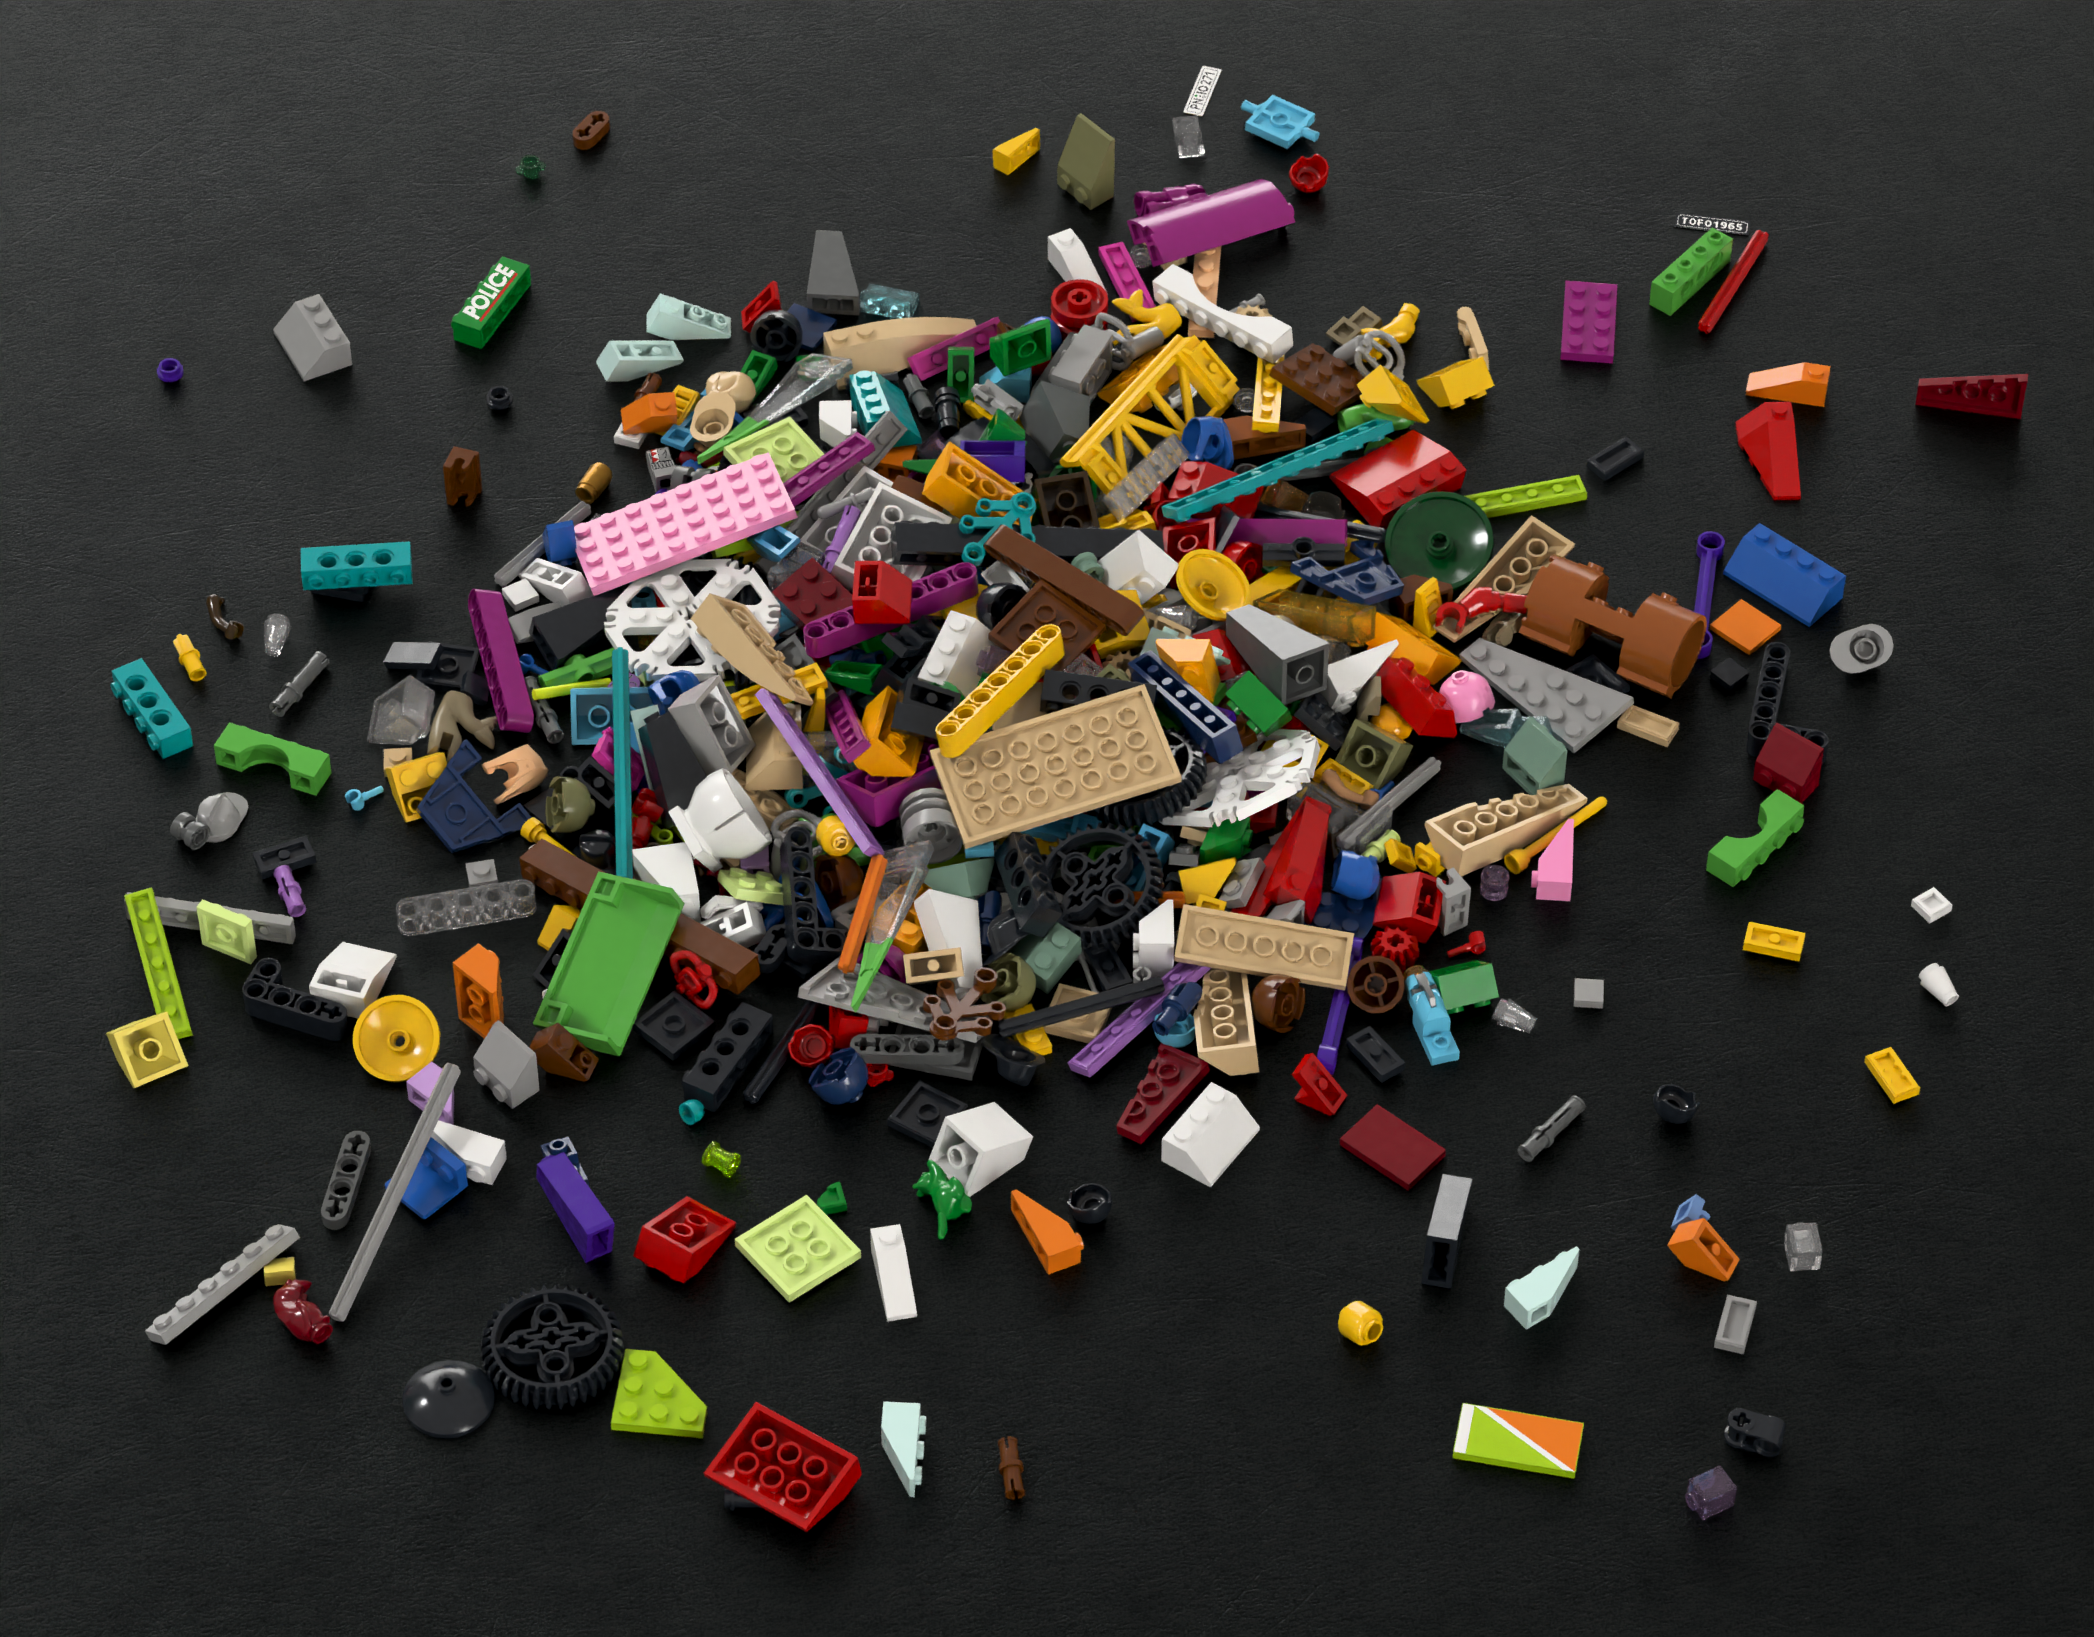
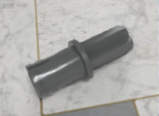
M907 374V377L903 379V383L909 393V401L915 405L920 418L927 419L932 417L935 413V408L928 398V390L922 386L917 375Z

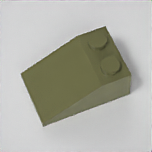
M1082 113L1076 117L1059 160L1057 184L1074 196L1078 202L1083 203L1092 210L1114 197L1115 139Z

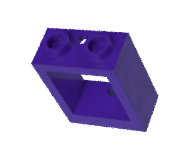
M961 440L960 449L1009 482H1025V441Z

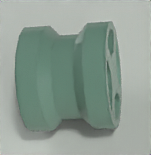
M1091 552L1081 553L1071 562V565L1098 581H1101L1104 576V569L1098 564L1096 556Z

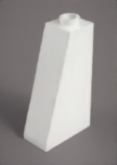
M928 889L914 901V907L929 951L961 947L964 977L949 979L955 984L954 991L960 1002L974 986L975 971L983 968L978 900Z

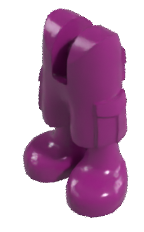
M1196 184L1184 185V187L1164 188L1162 192L1140 191L1134 195V208L1138 216H1143L1207 196L1208 194H1206L1202 185Z

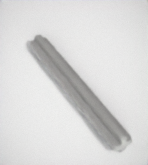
M580 501L556 523L573 520L575 527L591 514V507L584 501ZM543 534L494 575L497 584L505 587L536 558H539L546 552L542 538Z

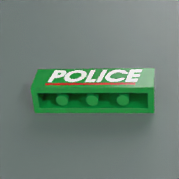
M502 256L497 264L491 267L487 277L479 282L473 295L466 299L460 312L453 316L451 327L453 328L454 340L482 349L531 285L530 265Z

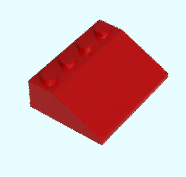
M1412 430L1333 472L1329 478L1371 526L1386 530L1396 512L1413 498L1431 492L1443 491L1453 493L1461 489L1467 469L1451 451Z
M755 1402L704 1472L705 1477L805 1532H808L844 1500L862 1475L857 1456Z

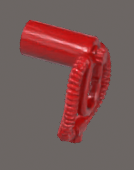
M682 950L673 953L670 957V965L675 974L674 978L678 982L676 990L680 994L685 993L688 999H691L699 1008L709 1009L718 993L716 982H714L715 980L711 976V967L705 964V962L702 963L701 959L694 952ZM689 959L695 964L697 973L689 967H685L681 971L678 960ZM708 985L709 994L704 1001L697 994Z

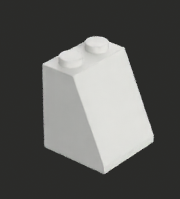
M682 842L632 849L634 880L673 888L685 903L681 913L700 923L699 890L691 851L687 844Z
M992 1102L946 1116L929 1160L931 1159L938 1164L947 1174L949 1180L952 1177L957 1178L964 1186V1193L971 1197L1023 1161L1033 1136L999 1105Z

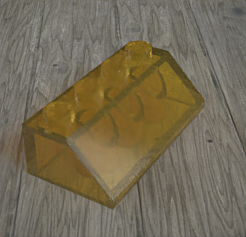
M1282 589L1273 591L1253 601V606L1271 615L1287 616L1294 622L1296 627L1315 636L1323 637L1327 642L1345 641L1348 642L1349 646L1361 647L1364 646V643L1375 638V606Z

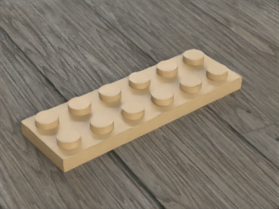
M1183 904L1174 961L1263 977L1273 974H1284L1300 979L1301 982L1298 983L1345 991L1354 933Z

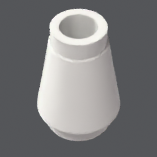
M1933 963L1919 974L1921 985L1945 1006L1953 1004L1959 998L1943 966Z

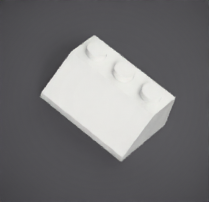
M1140 530L1136 531L1098 560V564L1104 569V576L1100 582L1113 590H1136L1141 605L1167 586L1179 566L1176 561Z
M950 610L918 675V680L929 684L935 682L943 686V681L949 682L956 686L966 698L976 689L981 677L987 678L1002 649L988 639V634L991 630L978 619Z
M1211 1082L1162 1138L1161 1161L1211 1187L1258 1133L1259 1125L1235 1094Z

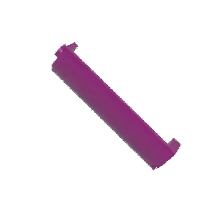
M1259 179L1127 220L1134 245L1146 243L1152 266L1155 267L1295 223L1294 208L1290 203H1287L1282 193L1272 182Z

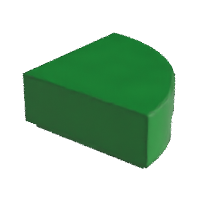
M840 1182L829 1185L827 1190L818 1198L817 1206L826 1215L847 1211V1204Z

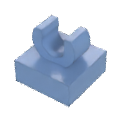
M1695 1194L1679 1205L1671 1228L1676 1230L1679 1224L1702 1218L1709 1220L1710 1215L1702 1210L1705 1200Z

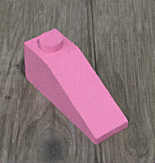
M1568 819L1539 858L1538 870H1532L1531 887L1536 888V899L1570 901L1574 819Z

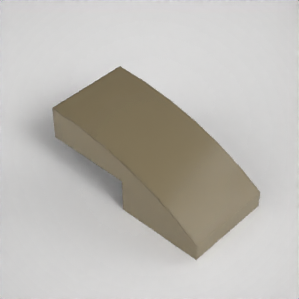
M1362 306L1349 319L1343 316L1326 332V336L1342 346L1356 336L1361 335V329H1379L1383 325L1382 319Z
M1375 676L1363 689L1356 705L1355 719L1368 721V715H1380L1381 676Z

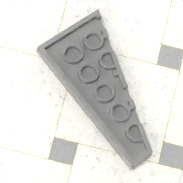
M1478 638L1459 654L1460 659H1462L1465 665L1475 673L1483 676L1493 688L1526 715L1533 717L1537 722L1544 725L1554 738L1561 741L1573 753L1577 752L1634 704V698L1481 638Z

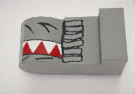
M668 447L646 451L647 465L655 492L660 489L671 490L670 486H660V480H671L673 470L676 467L671 459Z

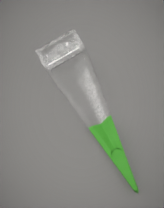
M812 353L795 363L774 390L749 416L721 440L697 456L698 465L723 451L725 446L749 436L836 385L838 379L843 378L845 373L853 369L852 359Z
M930 840L884 851L883 858L887 859L888 863L867 928L861 968L851 1003L855 1013L859 1009L929 872L927 865L934 851Z

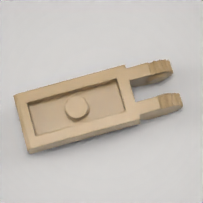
M1462 307L1457 311L1458 330L1463 337L1464 345L1470 346L1468 349L1469 357L1473 359L1483 356L1489 370L1488 350L1471 308Z

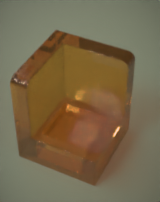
M1278 479V483L1267 487L1260 501L1271 507L1300 512L1309 495Z

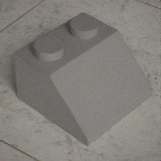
M498 1020L493 1024L473 1057L474 1076L481 1085L488 1086L500 1102L504 1101L513 1109L540 1091L536 1053Z

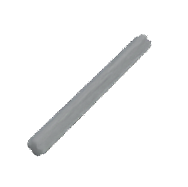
M1434 757L1428 758L1336 837V846L1341 847L1342 850L1350 848L1441 769V761L1436 760Z

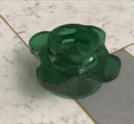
M526 155L520 159V166H517L515 171L518 175L523 174L529 179H536L539 172L544 170L546 166L544 162H540L537 156Z

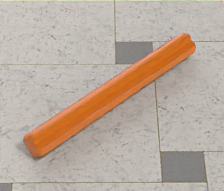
M881 854L872 856L839 959L838 969L842 970L844 974L852 973L855 970L888 861Z

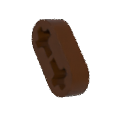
M594 111L588 114L573 130L574 146L581 150L592 148L610 129L608 114L603 111Z

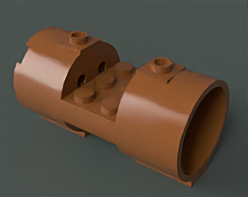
M1556 554L1550 556L1549 562L1551 563L1548 567L1541 566L1528 591L1524 607L1527 608L1528 612L1527 618L1523 617L1521 619L1522 626L1519 633L1525 638L1570 657H1574L1576 651L1585 644L1592 632L1622 645L1619 668L1616 674L1627 681L1671 699L1674 692L1683 685L1699 656L1706 633V617L1676 603L1677 598L1662 592L1661 596L1652 593L1639 607L1635 616H1633L1632 612L1620 607L1615 611V608L1605 602L1608 593L1609 577L1603 573L1604 568L1591 562L1586 566Z

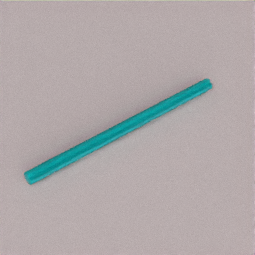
M618 647L612 651L616 875L633 879L629 652L622 647Z

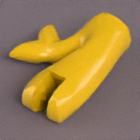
M1141 289L1132 293L1129 299L1118 298L1112 301L1122 312L1131 315L1137 321L1146 323L1127 326L1132 337L1155 326L1161 330L1165 340L1182 324L1178 310L1170 303H1164L1153 308H1144L1143 291ZM1118 330L1116 332L1119 335L1123 336L1121 330ZM1115 340L1113 341L1114 346H1117L1118 344H1120V342Z

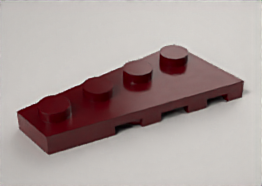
M2028 374L1920 378L1915 405L2021 419Z
M1161 1043L1156 1059H1152L1145 1079L1141 1080L1137 1087L1136 1096L1134 1099H1130L1116 1125L1118 1134L1142 1144L1210 1071L1209 1063Z

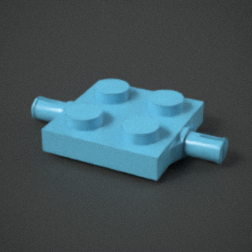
M1274 95L1260 105L1253 104L1247 100L1242 103L1241 109L1253 114L1245 123V130L1286 149L1300 137H1305L1313 142H1316L1319 137V132L1309 128L1315 121V113Z

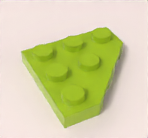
M625 1349L611 1420V1429L703 1438L707 1406L657 1352Z

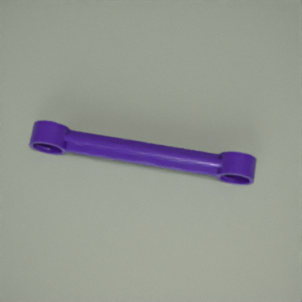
M1712 531L1704 532L1698 537L1696 549L1697 556L1701 560L1694 612L1704 615L1707 621L1703 641L1706 645L1702 646L1697 659L1706 658L1711 653L1713 637L1708 628L1716 564L1723 556L1725 544L1723 536ZM1704 545H1714L1718 548L1709 549L1704 547Z
M1353 938L1348 976L1351 969L1361 960L1364 938ZM1347 983L1345 991L1334 990L1322 1044L1319 1046L1317 1055L1318 1060L1332 1076L1335 1072L1338 1048L1350 1002Z

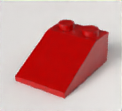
M1182 461L1168 500H1179L1240 474L1209 462ZM1264 486L1256 488V492L1252 494L1234 497L1235 500L1233 502L1214 505L1213 509L1209 512H1197L1191 515V518L1216 519L1221 508L1225 505L1237 514L1240 519H1253Z
M686 1196L642 1226L633 1256L643 1261L645 1265L667 1274L672 1280L684 1283L703 1268L734 1230L736 1222Z

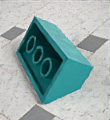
M864 370L849 375L852 406L854 411H857V419L864 436L886 411H891L908 429L893 447L922 443L918 428L901 389L875 371Z

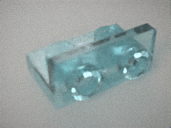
M871 283L867 290L863 289L860 293L861 312L896 319L912 318L919 303V293Z

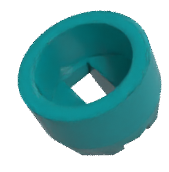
M695 1099L682 1103L679 1106L682 1120L688 1125H693L704 1117V1105Z

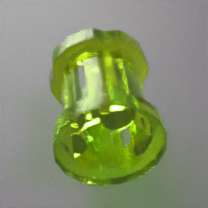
M716 1141L709 1144L702 1157L703 1165L715 1167L722 1171L723 1176L730 1178L737 1171L741 1162L740 1154L726 1151Z

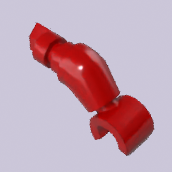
M1492 587L1474 588L1458 603L1447 602L1442 604L1436 613L1435 627L1441 626L1443 619L1452 617L1458 621L1455 631L1460 635L1465 627L1466 618L1471 619L1481 613H1489V610L1497 611L1498 608L1503 609L1502 612L1526 614L1527 608L1524 607L1527 595L1505 592V595H1499L1500 591H1493Z
M647 788L640 790L632 807V812L638 815V817L633 816L632 818L633 849L645 848L648 845L653 829L651 822L655 824L664 811V808L657 805L654 791Z

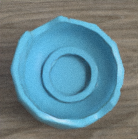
M1189 1014L1184 1021H1177L1168 1035L1161 1036L1154 1031L1157 1039L1162 1044L1174 1048L1187 1046L1196 1036L1194 1016Z

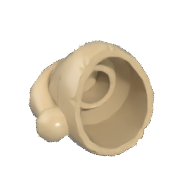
M718 372L711 375L706 383V395L714 392L727 393L733 398L738 414L748 410L756 395L752 379L742 372Z

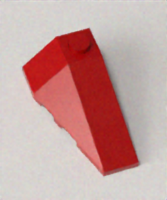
M1764 402L1736 421L1738 444L1742 450L1745 449L1751 465L1755 466L1759 471L1760 479L1773 500H1800L1801 491L1791 402Z
M1306 800L1302 804L1263 895L1278 905L1299 899L1305 901L1304 922L1310 924L1322 898L1329 815Z

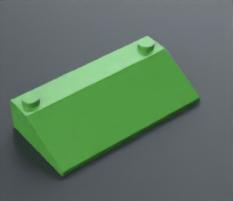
M598 871L533 1025L543 1030L559 1023L585 1047L620 1056L685 904L674 889Z

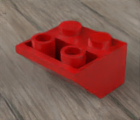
M855 561L852 595L854 624L910 623L912 580L884 561Z
M1422 872L1383 877L1372 925L1382 929L1388 926L1392 930L1396 929L1399 925L1401 931L1410 929L1411 935L1417 936L1418 942L1425 944L1438 926L1443 894L1436 886L1437 878Z

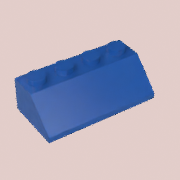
M1761 523L1742 538L1723 573L1808 627L1814 624L1843 598L1846 575Z

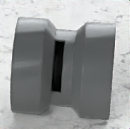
M182 812L173 820L170 833L178 840H184L185 845L192 850H197L208 840L210 828L201 821L196 822V818L188 812Z

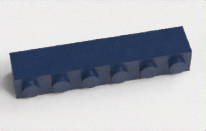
M1149 650L1127 663L1133 682L1157 685L1154 706L1183 732L1189 734L1190 738L1194 739L1219 764L1244 751L1236 724L1154 652Z

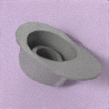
M1875 624L1862 625L1842 632L1834 638L1830 647L1831 659L1835 666L1843 672L1851 674L1860 673L1885 663L1892 655L1893 641L1888 631L1883 627Z
M225 792L209 796L202 801L198 808L196 822L201 821L210 828V835L206 842L217 843L225 841L236 832L249 808L247 800L243 796Z

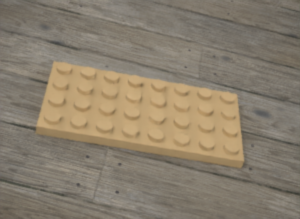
M1145 684L984 733L963 754L955 758L942 756L939 748L930 750V757L951 813L956 821L965 849L1009 836L1012 832L1026 831L1182 782L1181 774Z

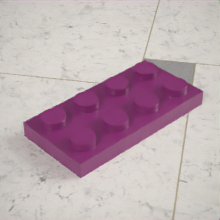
M1565 281L1560 360L1613 364L1617 284Z

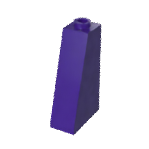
M564 1152L556 1156L549 1155L543 1158L537 1164L536 1178L585 1263L611 1252L615 1223Z

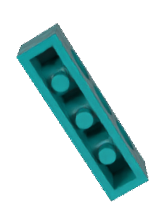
M410 542L301 548L303 590L413 584Z
M142 658L112 670L113 682L110 685L116 698L120 697L122 699L126 713L129 716H134L140 733L145 732L148 743L153 751L157 750L161 757L165 759L193 747L190 726Z

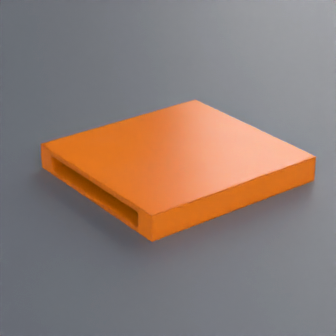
M1741 599L1711 623L1710 630L1748 655H1751L1781 630V624Z

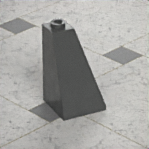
M1250 604L1226 612V636L1264 686L1284 705L1327 689L1329 643L1326 640Z

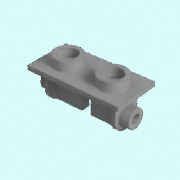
M989 379L984 384H975L971 389L975 398L974 402L992 415L999 408L1016 422L1025 407Z

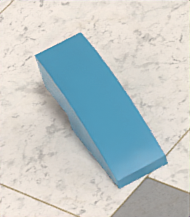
M780 525L759 532L753 537L746 539L758 555L773 562H780L801 542L799 537Z

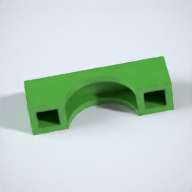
M230 722L214 744L216 763L218 765L242 772L256 764H276L288 771L291 788L317 796L332 773L329 754Z
M1777 789L1760 804L1758 824L1762 831L1749 838L1725 836L1709 851L1706 870L1732 887L1741 880H1746L1752 870L1758 864H1763L1775 848L1779 849L1783 846L1789 835L1793 832L1797 833L1804 823V805Z

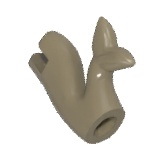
M458 691L447 692L432 722L427 749L428 755L437 753L439 748L448 750L447 763L453 758L462 744L457 723L471 734H474L481 743L490 749H494L495 740L491 731L497 725V717L479 720L474 715L473 701L469 696Z

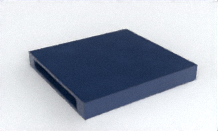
M796 303L787 311L799 320L803 329L801 348L812 353L823 341V333L832 331L837 325L836 319Z

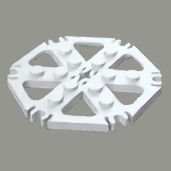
M687 560L633 581L607 608V622H604L606 637L615 649L622 647L628 650L629 670L631 673L635 671V676H639L642 672L646 671L647 680L656 682L670 673L686 670L691 671L699 681H706L717 674H720L723 680L725 679L724 670L731 669L735 674L738 670L724 657L716 654L711 649L712 644L710 641L697 632L696 629L698 627L691 619L689 620L688 615L690 618L693 616L709 593L732 600L743 587L751 585L762 601L757 605H746V607L773 638L779 632L781 608L755 569L752 568L750 571L749 565L739 570L737 560ZM686 570H714L717 572L695 597L680 577V574ZM649 587L655 591L665 607L630 608L627 604L642 588ZM659 634L641 652L633 651L623 637L624 635ZM690 644L693 645L704 661L699 666H670Z
M1278 729L1268 737L1260 732L1256 735L1257 742L1243 748L1244 751L1223 762V764H1218L1217 762L1206 764V784L1202 786V792L1197 793V799L1190 800V806L1182 807L1181 813L1175 812L1173 818L1166 817L1160 823L1163 825L1212 827L1215 822L1218 827L1226 819H1230L1231 823L1236 821V817H1238L1239 821L1296 794L1297 791L1302 789L1301 783H1309L1311 781L1310 778L1314 777L1320 751L1317 738L1315 736L1311 737L1310 732L1306 730ZM1263 741H1277L1273 744V747L1264 751H1257L1258 746ZM1302 757L1300 764L1294 767H1282ZM1247 790L1265 791L1249 800H1245ZM1213 800L1210 808L1203 811H1193Z

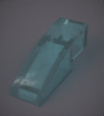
M1486 709L1483 711V717L1470 722H1462L1460 732L1486 743L1507 747L1530 717H1521L1519 709H1492L1491 711ZM1531 716L1537 722L1544 725L1551 735L1553 734L1547 716Z

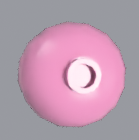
M1457 671L1453 673L1441 685L1439 691L1447 699L1446 703L1454 710L1456 723L1479 719L1484 716V710L1489 707L1491 711L1495 704L1493 692L1488 681L1483 676L1474 672Z

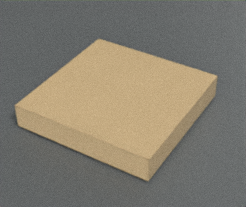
M1059 983L1049 1007L1098 993ZM1112 1008L1044 1026L1043 1028L1048 1034L1089 1044L1103 1031Z

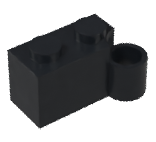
M590 756L579 768L568 766L560 773L561 777H578L577 780L582 782L589 790L591 798L615 819L614 776ZM632 795V806H633L634 801H635V798H634L633 795Z

